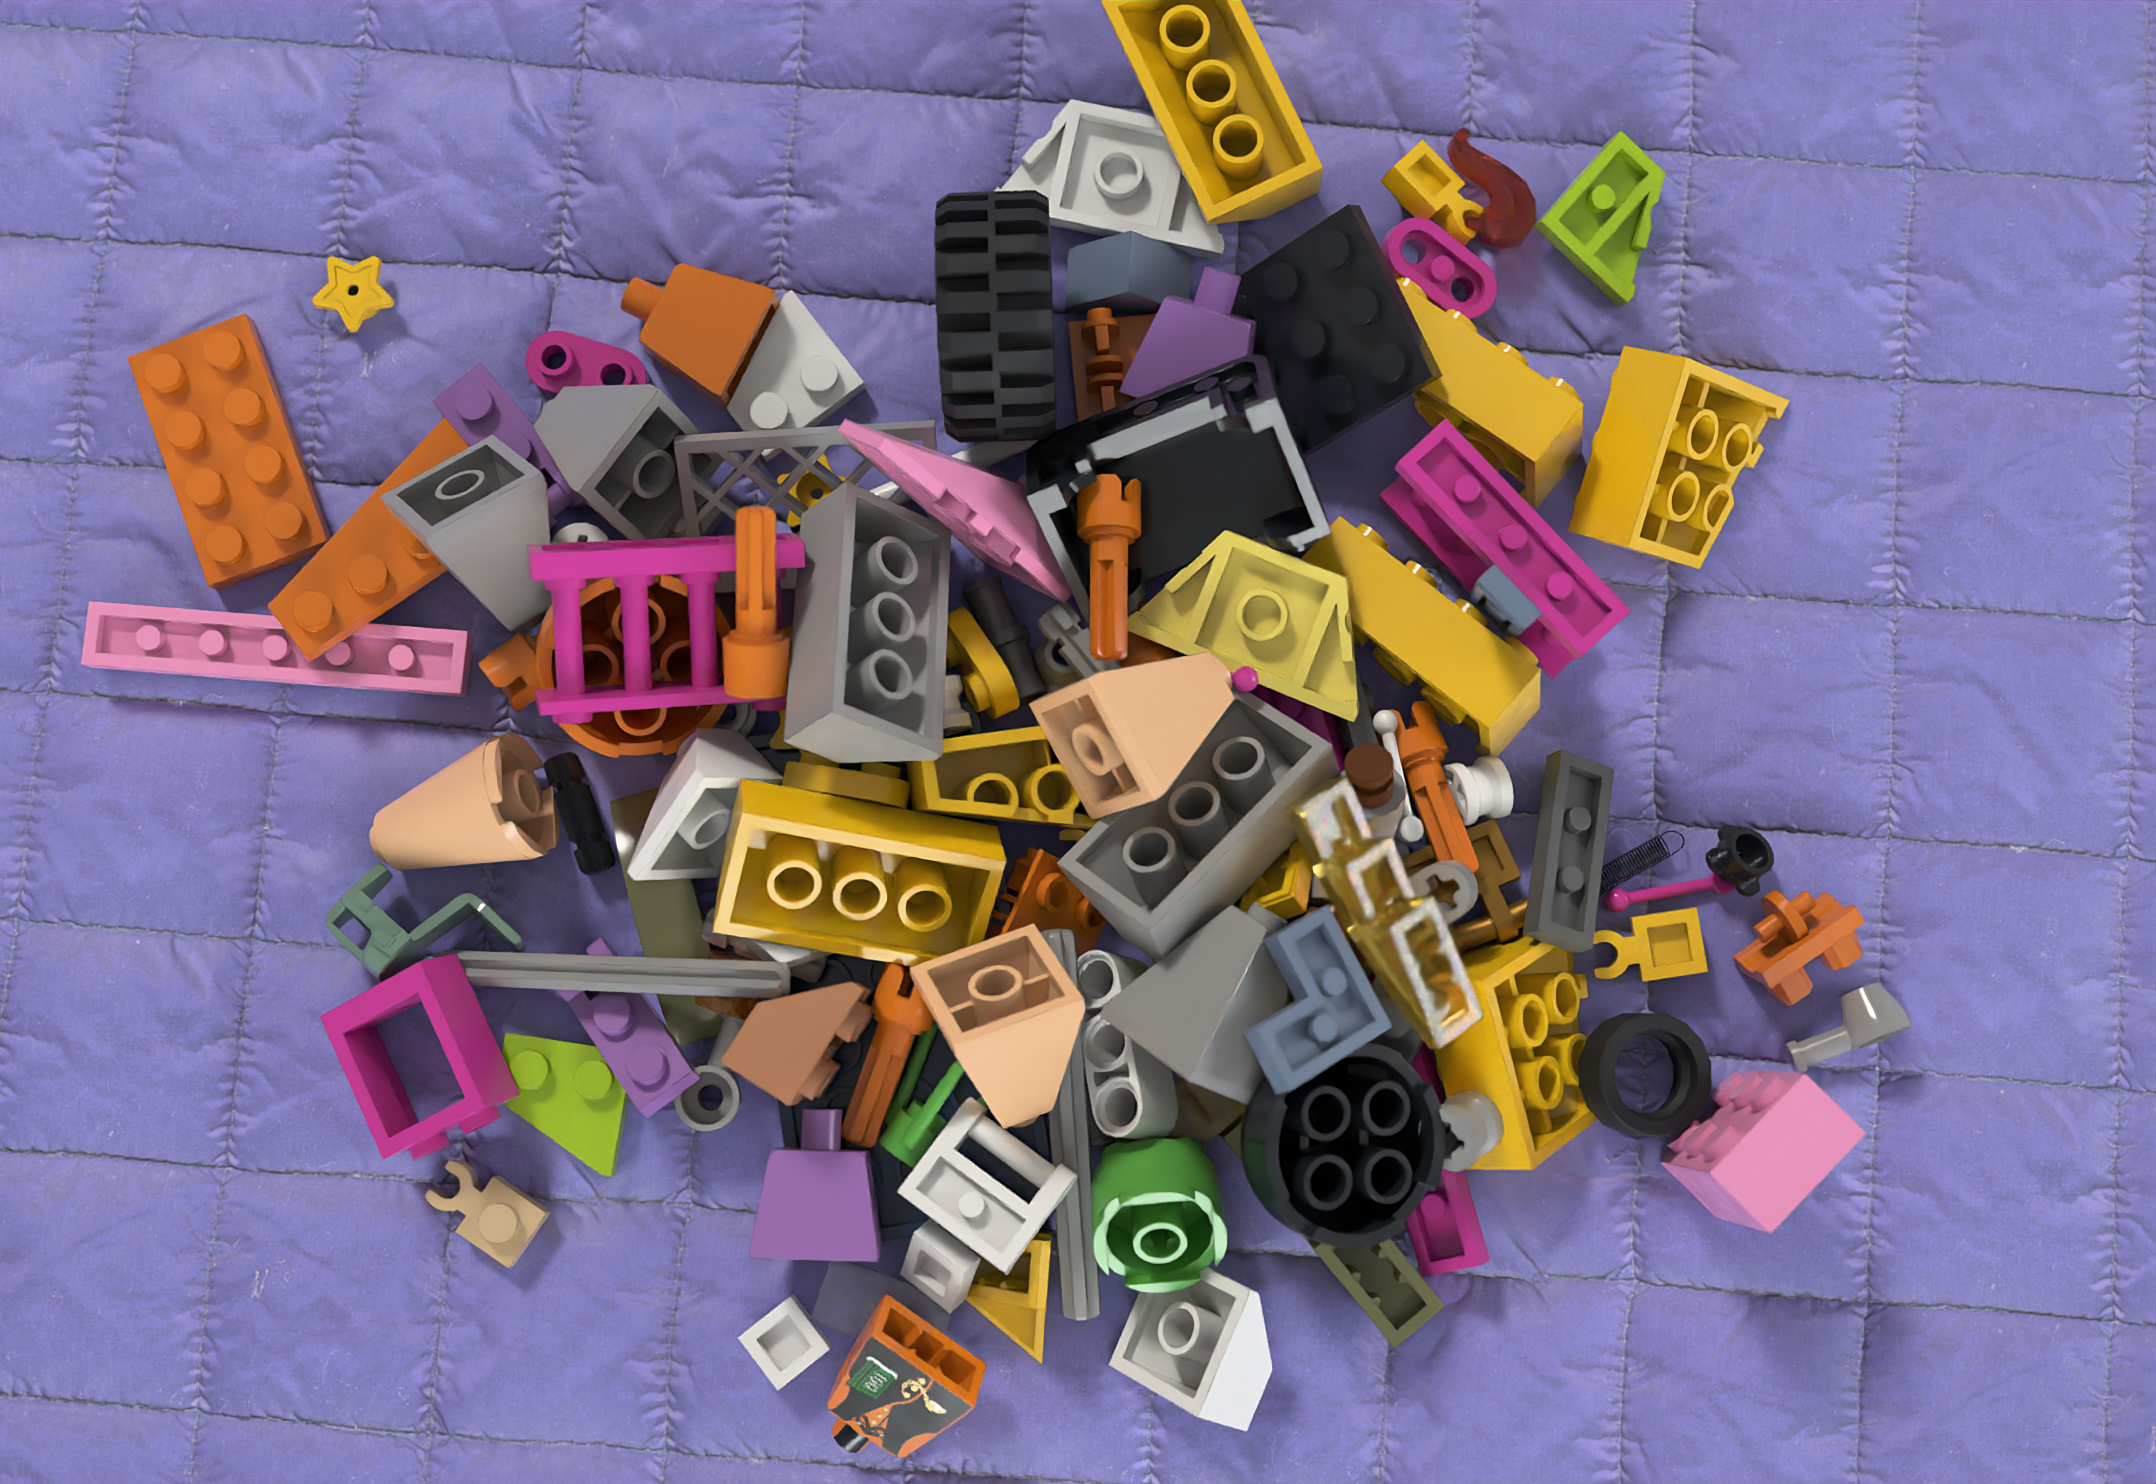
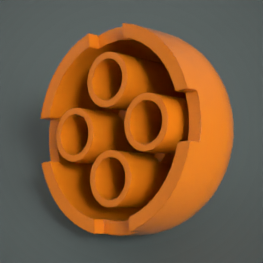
M680 574L654 575V584L647 586L652 682L692 680L687 583L681 582ZM613 577L586 578V588L579 589L584 687L625 684L623 645L617 642L618 638L623 643L620 587L613 586ZM715 601L718 678H724L723 638L729 635L731 628L721 608ZM553 605L550 606L542 621L537 640L536 663L542 689L557 688ZM728 703L700 705L697 711L696 705L593 712L592 721L559 725L577 742L602 755L619 758V755L641 756L662 752L666 756L677 752L681 744L690 735L694 734L697 728L711 729L725 711Z

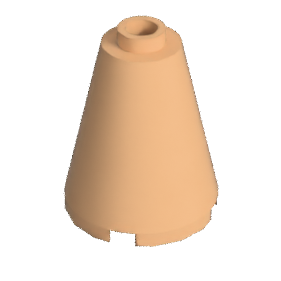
M514 732L494 736L380 809L374 817V824L369 833L371 847L381 861L387 862L395 870L537 859L549 854L546 850L555 848L559 842L560 816L553 796L555 792L553 786L541 789L534 771L543 768V763L524 738Z

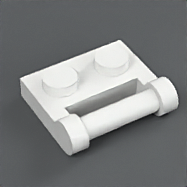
M969 1097L957 1110L897 1192L1007 1275L1052 1211L1069 1192L1078 1175L1062 1163L1057 1168L988 1118L985 1115L987 1108L974 1098ZM967 1138H972L1040 1189L1029 1205L957 1152Z

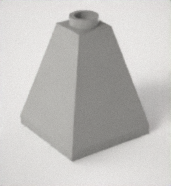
M652 384L563 387L554 399L544 405L540 418L533 427L570 488L628 540L664 539L684 513L674 448L676 435L703 433L659 388ZM716 452L692 454L694 473L708 482L725 459Z
M494 435L489 436L380 496L385 507L509 631H526L543 621L545 611L552 605V591L545 589L544 580L532 581L528 573L526 545L550 544L547 483L541 471Z
M1255 902L1252 903L1247 913L1230 905L1104 1005L1099 1015L1188 1081L1249 1105L1261 1080L1265 1076V1072L1244 1032L1286 1006L1289 987L1264 939L1286 927L1288 922Z

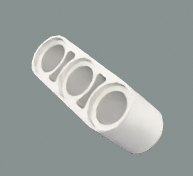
M1101 950L1087 951L1077 959L1079 992L1084 998L1085 1012L1081 1021L1084 1066L1096 1124L1103 1133L1112 1137L1137 1140L1164 1138L1175 1127L1178 1117V1102L1171 1068L1099 1015L1104 1005L1150 968L1143 961L1133 957ZM1125 1038V1047L1122 1053V1044ZM1137 1101V1112L1134 1117V1107Z

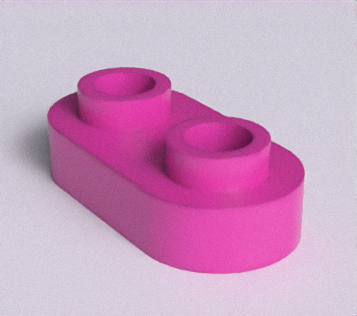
M1422 217L1409 218L1391 228L1385 235L1381 244V250L1395 279L1401 276L1412 280L1424 291L1427 300L1444 312L1448 309H1454L1471 320L1484 314L1493 304L1496 297L1497 284L1490 267L1433 221ZM1404 243H1410L1417 249L1418 260L1416 264L1410 263L1404 258L1402 253ZM1453 281L1462 283L1466 289V298L1463 302L1456 300L1451 293Z
M549 331L538 336L531 343L526 353L525 365L529 377L542 392L552 397H556L563 387L606 386L607 376L617 370L623 371L626 374L625 380L621 385L651 384L648 371L640 359L633 353L565 331ZM556 352L566 354V361L562 367L558 369L547 368V360L552 354Z

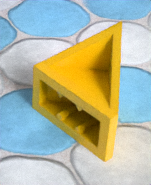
M1037 1232L1007 1275L967 1246L968 1249L981 1259L965 1300L1042 1364L1052 1233Z

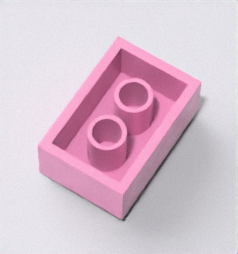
M1747 1070L1743 1075L1740 1071H1735L1713 1091L1711 1099L1716 1104L1699 1121L1695 1119L1689 1127L1672 1134L1668 1138L1666 1145L1671 1150L1660 1163L1716 1218L1772 1233L1866 1133L1805 1073Z

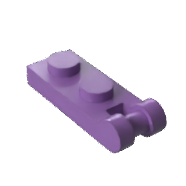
M481 362L432 400L434 405L469 447L494 435L541 471L544 477L547 474L553 477L556 483L547 489L549 528L557 523L554 517L568 505L574 502L578 506L585 501L570 488L535 431L533 423Z
M600 937L586 948L588 955L619 956L604 937ZM557 989L581 1022L637 1110L647 1118L701 1078L644 993L603 991L595 998H592L588 991Z

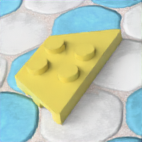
M1225 530L1189 566L1183 568L1166 583L1165 587L1145 606L1128 618V631L1186 655L1210 652L1212 657H1216L1224 663L1229 672H1235L1242 666L1251 667L1257 672L1258 684L1351 722H1355L1357 719L1359 700L1348 577L1232 531Z

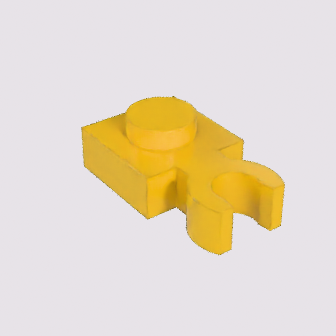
M1423 139L1380 180L1395 196L1397 202L1414 217L1432 218L1439 227L1463 246L1490 221V217L1480 205L1471 200L1464 199L1458 193L1466 183Z
M1696 907L1629 917L1632 936L1622 937L1620 934L1607 929H1599L1594 932L1593 944L1609 942L1613 945L1616 953L1615 959L1610 965L1592 968L1593 976L1597 978H1615L1621 975L1628 965L1631 964L1638 965L1639 976L1642 982L1708 972Z

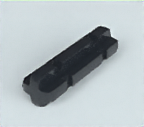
M564 752L547 759L543 764V768L549 785L557 789V793L553 796L569 841L578 847L573 852L580 871L585 875H594L610 869L615 865L616 859L610 842L602 839L601 834L606 831L590 787L586 783H582L581 779L585 777V773L579 757L573 752Z

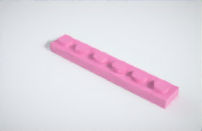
M89 601L81 664L91 668L467 697L474 635L468 631L368 623L309 663L274 616Z

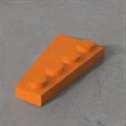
M445 417L268 604L272 615L309 663L448 571L385 507L380 498L381 495L469 448L468 444Z

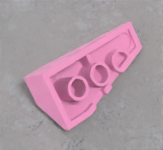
M846 419L844 420L838 431L938 523L951 529V534L983 564L1064 604L1066 603L1072 592L1026 498L1025 475H1021L1017 481H1014L981 466Z

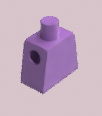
M1205 266L1194 301L1175 295L1165 297L1122 382L1120 392L1139 398L1234 359L1253 355L1257 322L1231 313L1241 277Z
M803 1108L801 1147H776L771 1149L751 1238L749 1258L877 1262L883 1256V1242L870 1149L841 1148L842 1109Z

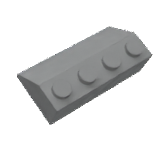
M846 481L801 514L799 538L804 540L805 567L797 568L784 742L838 763L935 760L942 756L951 529Z
M1234 685L1230 689L1234 700L1165 794L1154 801L1103 816L1057 862L1060 870L1116 931L1155 962H1159L1222 911L1233 905L1325 810L1333 793L1335 780L1340 775L1332 745L1250 692L1240 691Z

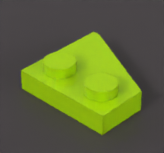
M1619 131L1612 136L1533 227L1618 307L1627 304L1634 296L1637 285L1632 283L1640 252L1647 247L1652 228L1651 210L1659 201L1666 173L1628 136Z
M505 1033L502 1055L520 1095L504 1103V1105L600 1175L615 1176L629 1096L596 1045L517 1033Z

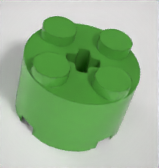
M1189 1137L1175 1140L1151 1138L1134 1141L1129 1144L1118 1142L1109 1145L1103 1150L1100 1156V1164L1092 1176L1090 1196L1093 1250L1100 1268L1108 1275L1109 1269L1125 1277V1286L1142 1292H1172L1187 1288L1200 1281V1271L1206 1268L1214 1259L1216 1267L1223 1259L1227 1248V1230L1220 1178L1215 1165L1205 1154L1203 1145Z

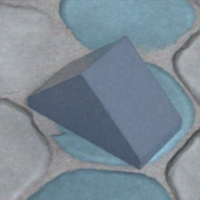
M1127 231L1068 248L1065 312L1087 313V311L1095 308H1109L1112 310V314L1148 315L1157 314L1165 297L1175 295L1190 300L1191 255L1183 250L1134 231Z

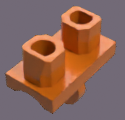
M1772 890L1761 898L1762 907L1768 917L1752 927L1758 939L1732 956L1740 972L1761 983L1775 999L1788 1006L1794 1005L1811 993L1813 984L1803 966L1818 956L1824 966L1835 971L1848 967L1863 956L1855 929L1864 924L1865 921L1856 906L1850 904L1845 907L1828 893L1824 892L1814 899L1807 891H1803L1789 901L1780 892Z

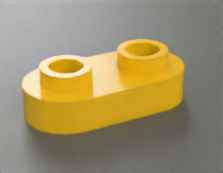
M963 606L948 612L946 668L955 666L961 674L962 687L972 708L977 713L985 710L992 719L1018 709L1020 705L1019 696L1012 676L973 616Z
M801 752L800 762H786L782 786L907 809L911 783L899 779L901 769L898 767L877 762H862L860 772L838 768V762L812 752Z

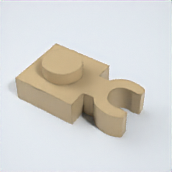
M461 1160L448 1161L444 1168L458 1177L460 1181L458 1194L455 1197H449L443 1191L433 1188L429 1189L425 1195L427 1201L438 1210H459L466 1215L455 1232L505 1267L511 1268L515 1266L551 1211L500 1175L493 1176L487 1186L483 1188L479 1185L478 1175L471 1165Z

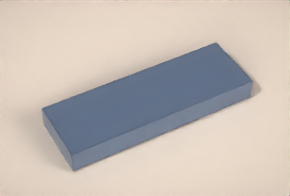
M1495 564L1476 581L1470 592V599L1507 638H1516L1542 614Z

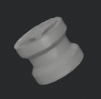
M1461 1090L1447 1098L1444 1104H1441L1439 1112L1442 1122H1445L1446 1152L1443 1169L1456 1172L1464 1170L1474 1164L1481 1155L1493 1150L1502 1140L1504 1131L1502 1116L1496 1105L1486 1095L1475 1090ZM1421 1121L1419 1125L1418 1134L1420 1133Z

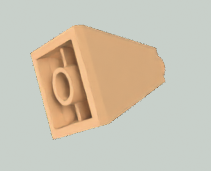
M1210 652L1099 672L1031 702L1029 706L1088 815L1093 820L1154 801L1164 795L1234 700V696L1230 691L1232 679L1227 667L1218 658L1212 657Z
M1035 924L910 967L911 978L959 1062L1002 1128L1028 1126L1035 1122L1040 1115L1053 1111L1085 1012L1084 998Z

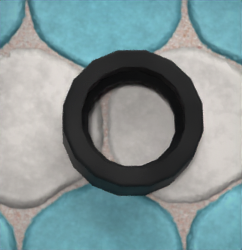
M1621 1013L1603 1021L1586 1039L1578 1061L1579 1088L1587 1108L1603 1125L1626 1135L1668 1137L1689 1127L1704 1110L1712 1088L1711 1061L1703 1041L1687 1023L1666 1013ZM1637 1036H1652L1658 1039L1667 1048L1673 1063V1085L1668 1099L1658 1110L1651 1113H1639L1628 1108L1622 1101L1615 1084V1065L1620 1051L1630 1039Z

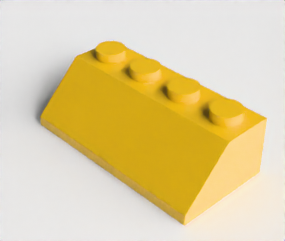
M1241 0L1101 1L1102 8L1208 225L1265 218L1320 192L1323 166Z
M740 778L726 836L713 932L908 966H916L975 945L984 940L1006 864L998 827Z

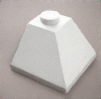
M697 728L694 734L690 735L681 744L677 752V759L663 778L627 873L634 880L717 878L721 873L726 836L740 778L781 786L783 776L738 730Z
M1209 1267L1200 1271V1281L1187 1288L1164 1293L1140 1291L1109 1365L1198 1418L1247 1431L1273 1369L1259 1293Z

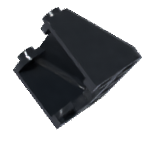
M1249 355L1234 359L1059 429L1045 440H1039L1034 443L1026 455V498L1088 627L1090 626V545L1083 542V539L1077 536V492L1085 486L1096 482L1097 475L1116 474L1121 480V491H1124V488L1132 479H1138L1141 482V536L1135 539L1134 543L1128 545V617L1138 610L1139 602L1146 594V580L1192 563L1225 530L1232 531L1249 539H1255L1264 535L1271 548L1284 549L1288 553L1304 551L1315 545L1321 537L1332 534L1328 517L1268 360L1262 355Z

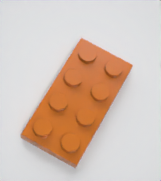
M241 314L127 357L209 587L218 591L317 553L331 539V533L255 323L247 314Z

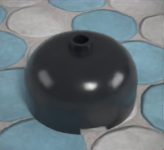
M1367 1042L1294 1089L1279 1094L1275 1093L1265 1074L1249 1105L1246 1104L1240 1130V1150L1244 1172L1253 1193L1266 1211L1280 1224L1304 1237L1334 1247H1369L1382 1243L1406 1229L1407 1227L1403 1222L1417 1208L1426 1191H1435L1442 1173L1446 1152L1445 1122H1442L1439 1112L1441 1105L1432 1085L1423 1082L1414 1068L1401 1057V1053L1389 1047ZM1355 1064L1376 1066L1386 1072L1387 1080L1358 1074H1348L1347 1069L1348 1066ZM1421 1121L1420 1133L1418 1134L1419 1125Z

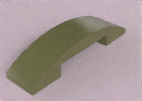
M660 787L610 801L620 863L644 956L716 960L712 943L702 938V926L705 916L694 878L634 880L627 873ZM656 994L667 1027L679 1046L717 1036L724 1019L721 1017L724 1008L734 1010L731 998L728 996Z

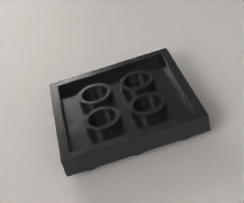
M1346 205L1239 276L1241 281L1231 313L1257 322L1253 355H1262L1268 360L1305 458L1443 376L1360 205Z

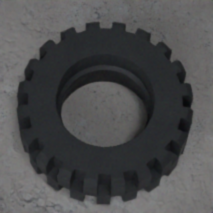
M1036 190L949 193L936 203L934 230L937 346L942 412L944 413L946 434L960 443L1045 440L1057 431L1049 198Z

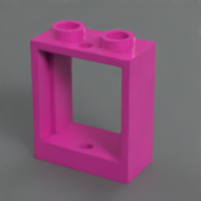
M457 953L419 961L320 1016L382 1159L409 1151L413 1161L435 1153L451 1144L446 1133L461 1127L465 1135L501 1118L497 1107L520 1095ZM422 1002L465 1098L418 1122L376 1026Z

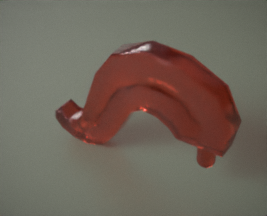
M1463 127L1456 131L1447 145L1449 160L1460 173L1486 191L1490 198L1489 205L1483 209L1479 218L1468 216L1464 224L1469 229L1479 231V240L1500 250L1519 247L1536 223V200L1527 182L1510 167L1472 147L1468 142L1471 131Z

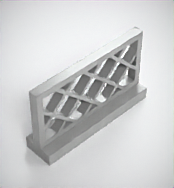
M935 420L860 424L906 441L923 440V447L937 451ZM840 426L676 435L674 440L687 537H703L701 521L714 506L735 521V513L739 507L724 495L743 474L771 495L763 503L762 507L773 509L780 502L799 518L809 508L788 491L807 470L833 490L846 481L856 485L872 466L887 478L889 477L838 431ZM846 444L864 458L845 481H842L817 461L830 445ZM815 446L809 453L801 448ZM781 448L799 462L797 467L780 485L752 464L765 449ZM750 450L745 457L737 452ZM716 452L735 468L715 489L694 473L692 454ZM898 487L887 500L899 504L907 493ZM697 492L707 499L700 508ZM929 514V519L932 520V521H934V522H936V523H938V522ZM800 530L795 534L800 537ZM787 568V578L780 579L781 589L796 588L797 568ZM735 571L721 572V581L714 583L715 593L736 592Z

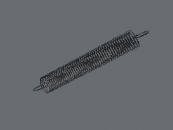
M1677 831L1664 832L1661 836H1654L1649 842L1646 841V843L1641 844L1638 848L1635 847L1632 851L1629 850L1626 854L1624 853V856H1618L1613 862L1610 861L1607 865L1604 864L1602 871L1609 884L1603 874H1601L1606 885L1601 879L1603 887L1600 884L1599 896L1678 852L1684 846L1685 839L1683 835ZM1668 832H1676L1682 836L1683 844L1681 848L1670 855L1668 846L1662 836ZM1660 839H1662V841L1664 842V844H1665V846H1666L1668 852L1665 850V848H1664L1662 842L1660 841Z

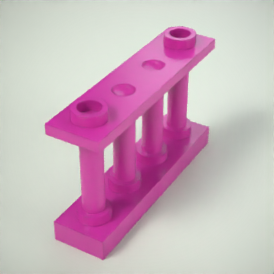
M1446 418L1397 462L1394 469L1400 476L1378 496L1384 505L1469 594L1476 581L1495 564L1542 612L1515 639L1523 643L1534 653L1538 659L1537 665L1551 679L1559 674L1575 658L1578 660L1584 656L1631 612Z
M776 533L777 629L782 630L780 579L787 578V568L805 567L804 540L794 533ZM735 535L526 545L528 573L532 581L544 580L545 589L552 591L557 688L535 690V701L540 715H552V722L578 724L592 721L593 712L742 702H752V708L760 711L786 709L787 695L770 699L732 697L725 694L724 678H718L714 583L721 581L722 571H735ZM680 574L681 582L687 583L692 680L652 682L647 586L654 584V575ZM613 577V586L620 587L625 684L584 687L579 589L586 588V578Z

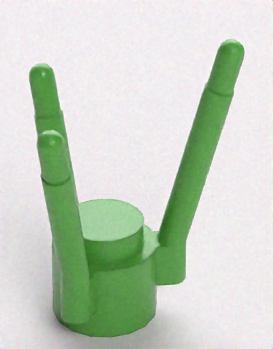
M934 1020L931 1031H924L919 1036L895 1099L887 1113L885 1123L889 1126L879 1139L880 1144L886 1150L913 1168L917 1166L946 1124V1120L937 1112L965 1071L959 1061L954 1062L925 1104L918 1100H913L907 1108L939 1028L936 1020ZM981 1096L977 1101L988 1110L989 1106Z

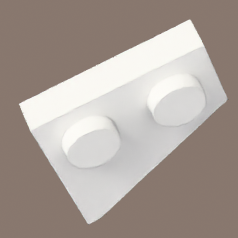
M790 290L783 296L727 406V410L742 431L815 427L865 390L866 387L861 377L795 293ZM765 449L761 455L766 462H769L781 453L783 449Z

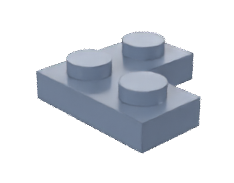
M1328 905L1308 913L1264 939L1296 1001L1246 1030L1244 1034L1275 1093L1279 1094L1294 1089L1390 1029L1392 1025Z

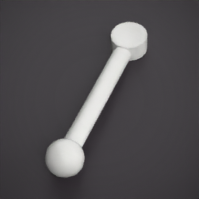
M1381 710L1373 718V727L1375 731L1382 735L1384 748L1392 755L1394 769L1403 777L1405 783L1394 733L1398 727V718L1392 711ZM1406 788L1405 806L1395 835L1403 843H1412L1422 837L1424 829L1422 822L1412 815Z

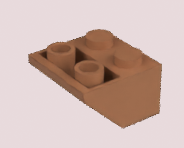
M848 982L757 1003L720 1062L788 1106L803 1103L807 1098L811 1101L815 1097L820 1099L840 1069L841 1065L832 1060L844 1040L848 1043L851 1040L856 1042L874 1016V1013L870 1011L871 1005L868 1002L875 991L864 984Z

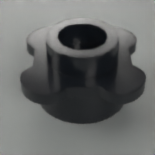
M1725 825L1718 830L1719 842L1716 848H1712L1706 853V863L1713 873L1718 874L1722 880L1735 885L1738 893L1746 897L1754 896L1760 891L1759 878L1770 871L1773 866L1774 855L1768 841L1753 829Z

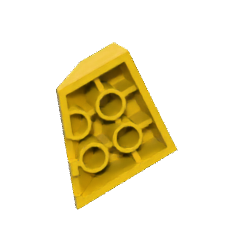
M1624 346L1618 366L1611 378L1610 393L1599 429L1592 440V452L1581 488L1574 499L1573 514L1567 531L1607 544L1700 569L1734 506L1731 488L1743 466L1754 468L1764 450L1763 446L1756 442L1769 417L1781 418L1790 400L1688 357Z
M1522 930L1518 932L1517 937L1499 944L1496 939H1493L1465 953V957L1452 961L1421 981L1446 994L1429 1029L1437 1059V1073L1443 1082L1446 1097L1449 1098L1461 1090H1475L1486 1095L1496 1105L1502 1116L1504 1126L1502 1140L1493 1150L1481 1155L1474 1164L1465 1170H1533L1597 1120L1596 1116L1587 1108L1579 1088L1578 1061L1587 1037L1579 1033L1578 1011L1580 999L1588 998L1586 974H1575L1573 952L1525 936Z

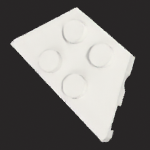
M1071 99L1053 120L1052 128L1046 136L1037 139L1022 157V164L1001 189L997 187L994 190H1036L1048 197L1051 226L1103 237L1134 231L1183 250L1193 256L1216 261L1222 260L1225 245L1222 234H1219L1217 224H1207L1154 116Z

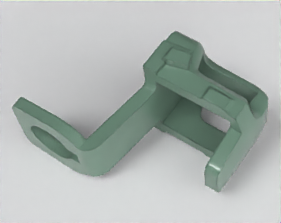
M382 863L376 864L336 902L326 918V925L332 935L380 982L421 961L425 957L423 951L473 913L515 952L523 953L527 949L523 939L482 900L470 893L459 895L408 934L372 901L393 876ZM353 918L371 933L364 951L358 948L339 930Z

